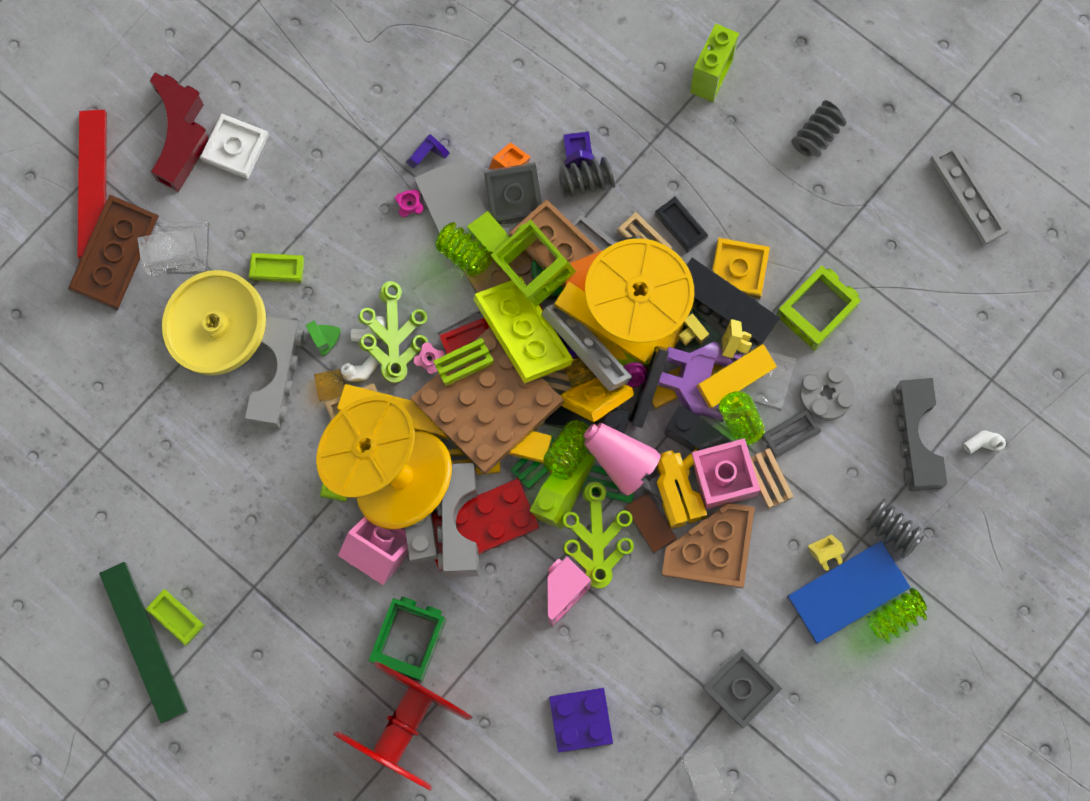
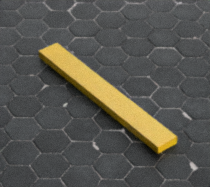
M345 384L337 407L339 412L357 400L371 396H385L397 400L407 409L412 417L415 430L449 439L411 400ZM533 431L509 455L545 464L552 436Z

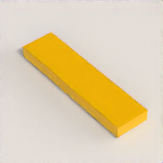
M570 282L567 283L553 305L642 364L646 362L659 341L631 342L610 334L599 325L590 312L585 292Z

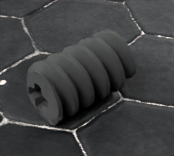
M824 100L815 113L810 116L809 121L805 122L803 129H800L797 136L792 138L791 142L794 148L805 156L813 155L820 157L822 152L819 148L827 149L828 144L826 141L832 142L834 140L832 133L839 134V126L843 127L847 123L839 108L833 103Z
M601 157L600 165L596 159H591L590 167H588L585 161H581L580 169H578L575 163L570 164L569 171L565 165L560 166L559 180L564 198L566 190H569L571 195L575 196L576 188H579L582 194H585L586 186H589L592 192H595L597 184H600L601 188L606 190V184L610 182L612 187L615 188L613 170L606 157Z
M882 499L866 520H869L866 529L871 530L877 527L876 537L886 534L884 544L894 541L892 550L895 552L903 548L901 557L904 559L917 547L925 535L919 537L920 527L912 531L910 530L913 523L911 520L901 523L904 516L903 513L893 516L894 506L884 509L886 499Z

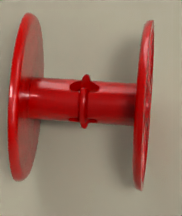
M375 661L374 666L376 669L407 687V691L393 715L387 716L389 722L373 750L339 731L334 732L333 735L378 763L431 791V784L398 765L400 758L412 737L419 735L417 729L432 702L464 720H471L472 716L415 681Z

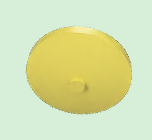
M223 270L199 273L182 283L172 294L165 307L162 319V334L166 348L180 365L192 372L202 375H221L231 372L247 362L259 347L266 326L265 307L257 290L241 276Z

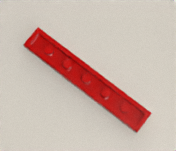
M105 109L79 111L77 257L79 259L82 258L106 204L107 112Z

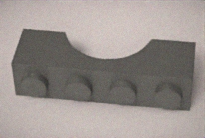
M933 378L902 380L898 383L896 389L893 390V402L899 408L896 425L897 430L902 431L903 441L900 442V454L906 460L907 468L903 469L904 482L909 484L910 492L942 489L947 485L944 457L929 451L923 445L918 433L921 416L931 411L936 405Z

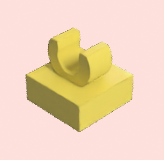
M693 314L686 318L684 325L687 329L679 334L680 341L686 346L695 338L701 345L709 338V333Z
M731 319L721 339L722 356L733 358L736 350L742 353L749 352L752 345L749 342L751 334L742 332L740 321Z
M832 534L808 545L810 554L826 571L829 570L827 562L832 558L839 565L842 564V557L840 555L845 553L842 543Z

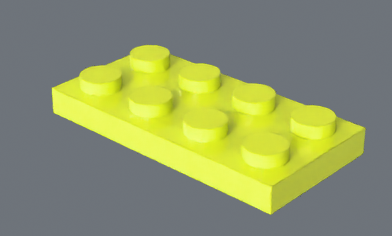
M512 280L474 295V302L524 384L572 364L573 358L554 328L542 316L543 311L540 306L536 307Z

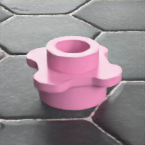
M424 343L420 354L414 357V364L421 366L429 374H434L437 372L433 360L444 356L445 353L442 350L434 349L431 343ZM428 356L432 357L431 361L427 360Z

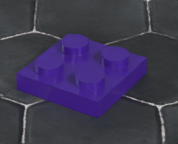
M604 688L549 696L558 753L613 744Z

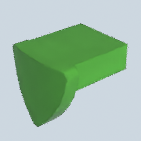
M315 320L305 325L321 356H326L336 345L341 334L340 328L331 325H317Z

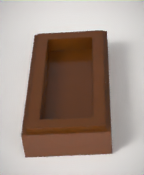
M648 493L625 506L624 509L631 513L633 523L653 554L677 540V537Z

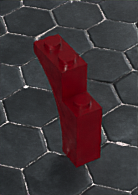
M155 72L150 82L164 102L168 128L163 150L151 173L156 181L179 192L209 140L205 132L206 129L194 122L204 104L199 96L200 93L193 87L188 85L183 87L173 77L167 74L161 76Z

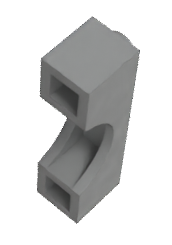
M269 316L266 318L265 332L261 342L267 350L276 356L277 372L274 379L265 388L250 392L245 416L250 425L281 429L282 422L287 421L289 407L286 406L288 396L291 397L293 394L294 381H291L293 371L298 369L299 356L297 355L298 346L303 345L305 335L298 321Z
M474 463L452 464V474L448 489L437 506L438 516H442V526H438V542L443 543V553H438L439 570H443L446 578L479 576L477 544L463 537L456 528L457 515L462 506L477 497V471Z

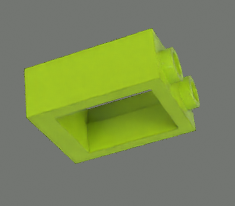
M715 23L694 66L690 93L714 102L734 61L739 38L738 32Z
M531 219L526 224L519 226L515 234L507 241L500 243L491 254L493 259L536 307L577 272ZM539 238L556 260L532 282L526 285L508 264Z
M821 265L778 309L776 315L813 351H816L858 308L861 299L858 298L859 294L855 289L850 286L846 287L839 281V276L832 269H826ZM819 279L848 304L821 333L793 308Z

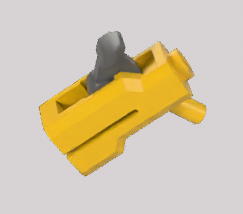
M673 450L661 453L659 462L656 465L659 475L652 478L651 481L643 477L641 479L644 482L641 485L642 490L658 497L671 529L685 526L687 521L689 524L706 519L707 512L701 495L692 490L688 479L690 475L689 468L694 465L692 453L683 460L680 453L674 454Z

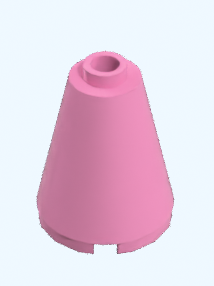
M599 423L597 426L592 424L583 435L586 438L584 445L619 490L626 495L632 494L644 483L641 479L646 473L650 475L661 457L656 449L603 423Z

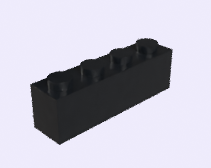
M692 257L687 267L694 283L693 302L697 304L696 309L708 317L713 315L719 319L718 324L724 329H727L731 319L740 321L742 332L751 334L749 340L752 343L751 347L762 345L780 317Z

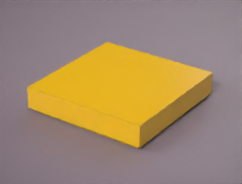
M718 238L712 271L748 296L760 299L770 247Z
M593 373L560 395L564 399V403L561 406L595 422L634 396L632 387L626 384L613 391H609Z

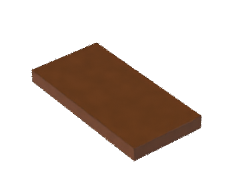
M109 195L68 290L118 311L159 215Z

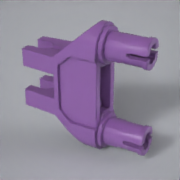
M712 342L691 353L668 347L669 354L666 361L681 366L678 377L662 372L658 386L674 391L682 406L697 416L704 415L723 422L726 414L723 413L727 412L728 406L718 404L709 409L696 385L711 376L715 364L726 367L742 357V355L734 354L733 358L722 356V349L716 342Z

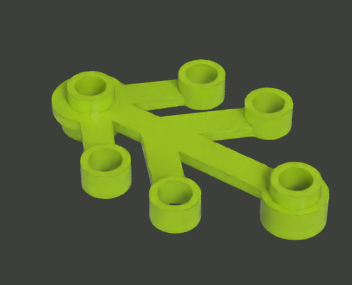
M393 281L386 282L379 289V297L386 303L387 329L376 319L373 309L364 308L358 314L359 322L367 325L387 345L388 355L376 346L377 341L372 334L362 336L359 340V346L363 351H368L381 364V374L386 381L398 383L407 375L406 364L422 350V348L416 346V340H421L423 344L428 343V340L423 335L415 336L411 340V346L400 356L399 345L417 326H421L426 322L427 314L422 309H416L411 313L409 320L398 330L397 300L401 297L402 290L399 284ZM389 287L395 289V295H390L388 293ZM363 313H369L371 316V320H365L363 318ZM415 314L421 315V322L415 320ZM365 338L371 340V347H367L364 344ZM391 365H396L399 369V372L393 373L391 371Z
M591 482L583 489V498L590 504L591 533L579 522V517L574 512L564 514L561 523L565 528L571 529L592 549V560L580 550L579 542L574 539L567 540L563 544L562 550L565 555L571 556L586 570L585 574L591 579V586L599 589L610 584L613 576L611 569L624 555L631 553L634 549L631 539L622 538L617 541L616 549L604 560L603 549L623 527H627L632 523L633 518L630 512L620 511L615 515L611 525L603 532L601 501L606 497V489L599 482ZM593 488L599 489V497L592 495L591 491ZM621 514L627 516L626 524L620 522L619 517ZM568 515L572 516L575 520L572 526L566 523ZM623 541L627 542L629 545V549L627 551H623L621 549V543ZM569 543L575 545L576 550L574 553H570L567 550ZM598 569L602 570L604 574L601 580L595 576V572Z

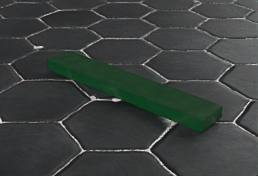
M122 562L100 572L99 575L160 723L164 724L187 713L188 710L127 563Z

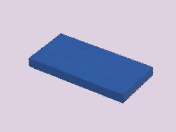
M882 541L787 597L813 640L818 644L911 587Z

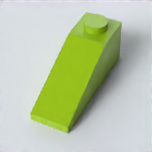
M572 447L542 485L530 512L539 521L562 530V516L571 512L583 484L596 461L595 457Z

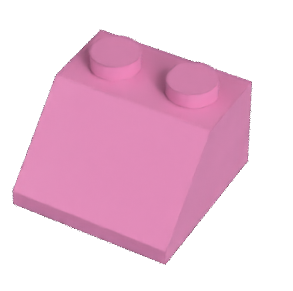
M745 438L692 452L697 485L706 510L723 506L727 503L757 497L760 488Z
M363 517L348 532L338 556L384 585L397 571L409 553L405 528L384 529L372 524Z
M568 557L563 561L558 559L548 569V621L552 627L591 588V579Z

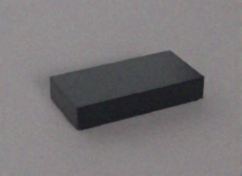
M676 196L655 211V216L687 253L708 238L706 231Z

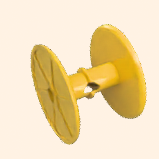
M627 239L609 246L596 257L586 277L585 295L593 317L610 334L631 342L659 340L656 346L667 349L668 347L674 348L680 338L679 334L682 333L684 321L688 317L693 305L694 283L685 262L669 247L648 239ZM591 330L616 359L628 360L624 351ZM653 351L648 357V364L650 363Z
M385 396L366 397L342 409L324 430L316 455L317 471L323 484L337 495L356 498L364 517L372 524L384 529L409 527L427 517L443 499L452 474L451 457L444 443L433 434L415 430L412 417L407 409L397 400Z

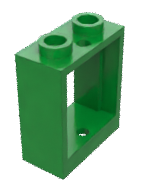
M401 596L400 600L393 598L368 661L372 664L377 661L404 676L423 682L446 619L441 616L442 611L434 607L427 606L426 610L416 607L417 602L403 596ZM399 610L436 624L419 667L383 654Z

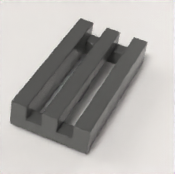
M805 409L761 435V438L767 444V448L771 449L776 459L821 432V429L809 410ZM804 417L808 420L776 440L772 441L770 439L771 436ZM810 426L813 428V430L777 450V445Z

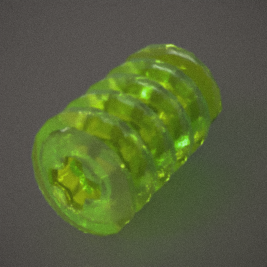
M451 222L439 232L435 247L446 258L451 259L452 263L465 271L468 276L476 277L490 266L493 261L491 256L493 252H487L486 246H479L480 243L477 239L472 240L470 233L464 234V228H456L457 223Z
M734 391L724 396L720 401L719 410L731 435L736 440L745 438L747 445L759 441L764 434L765 426L752 398L742 391Z
M578 420L568 422L544 455L545 467L556 478L561 480L570 479L573 472L576 471L578 465H580L589 450L584 445L586 438L583 435L589 426L584 422Z
M912 587L909 589V594L902 593L900 600L894 598L891 600V606L885 604L882 606V612L875 610L873 618L867 615L865 619L873 633L879 639L889 644L891 643L890 633L899 638L898 628H902L907 633L909 631L908 622H911L916 627L919 625L917 616L921 617L924 621L928 619L926 614L927 605L921 594Z

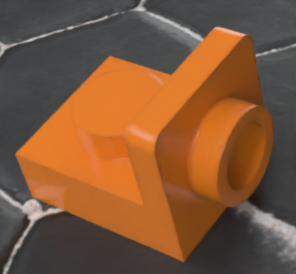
M510 142L492 158L488 170L527 164L531 157Z

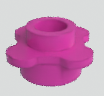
M418 190L404 191L396 195L395 201L399 204L400 209L398 212L401 217L405 218L409 214H420L423 212L424 206L420 203V192Z

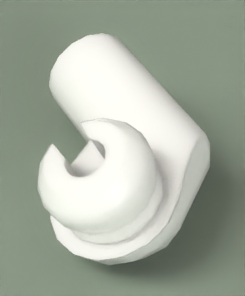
M377 316L376 319L387 329L386 318ZM369 327L366 329L352 328L351 341L359 342L360 338L365 334H372L376 341L380 339ZM364 339V342L372 343L370 339Z
M370 354L362 365L344 364L341 368V374L349 382L365 381L380 363Z
M986 430L980 431L963 443L964 449L970 455L981 447L993 451H1001L1006 446V441L1000 434Z

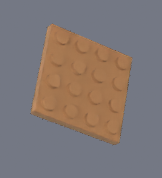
M490 327L476 340L480 338L484 340L485 346L494 360V364L446 387L438 373L411 397L412 402L484 475L564 403V399L541 377L524 384ZM469 353V354H467V355H465V356H463V357H461V358H459V359H462V358H464V357H466V356H468V355H470V354H472V353ZM482 356L463 367H459L453 371L446 373V376L454 374L468 366H471L485 359V356Z

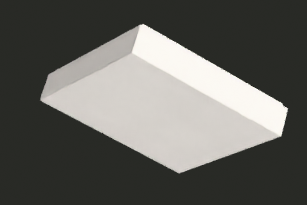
M221 113L200 159L202 162L248 179L269 137V133Z

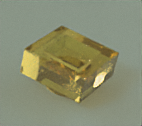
M580 357L574 359L570 366L564 368L572 388L597 378Z
M340 369L314 374L320 402L332 400L342 395L344 383Z

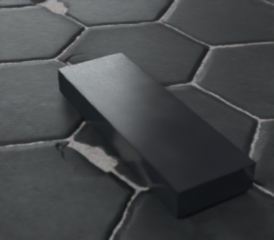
M655 346L646 371L645 381L641 385L630 416L633 426L643 428L669 354L666 348Z

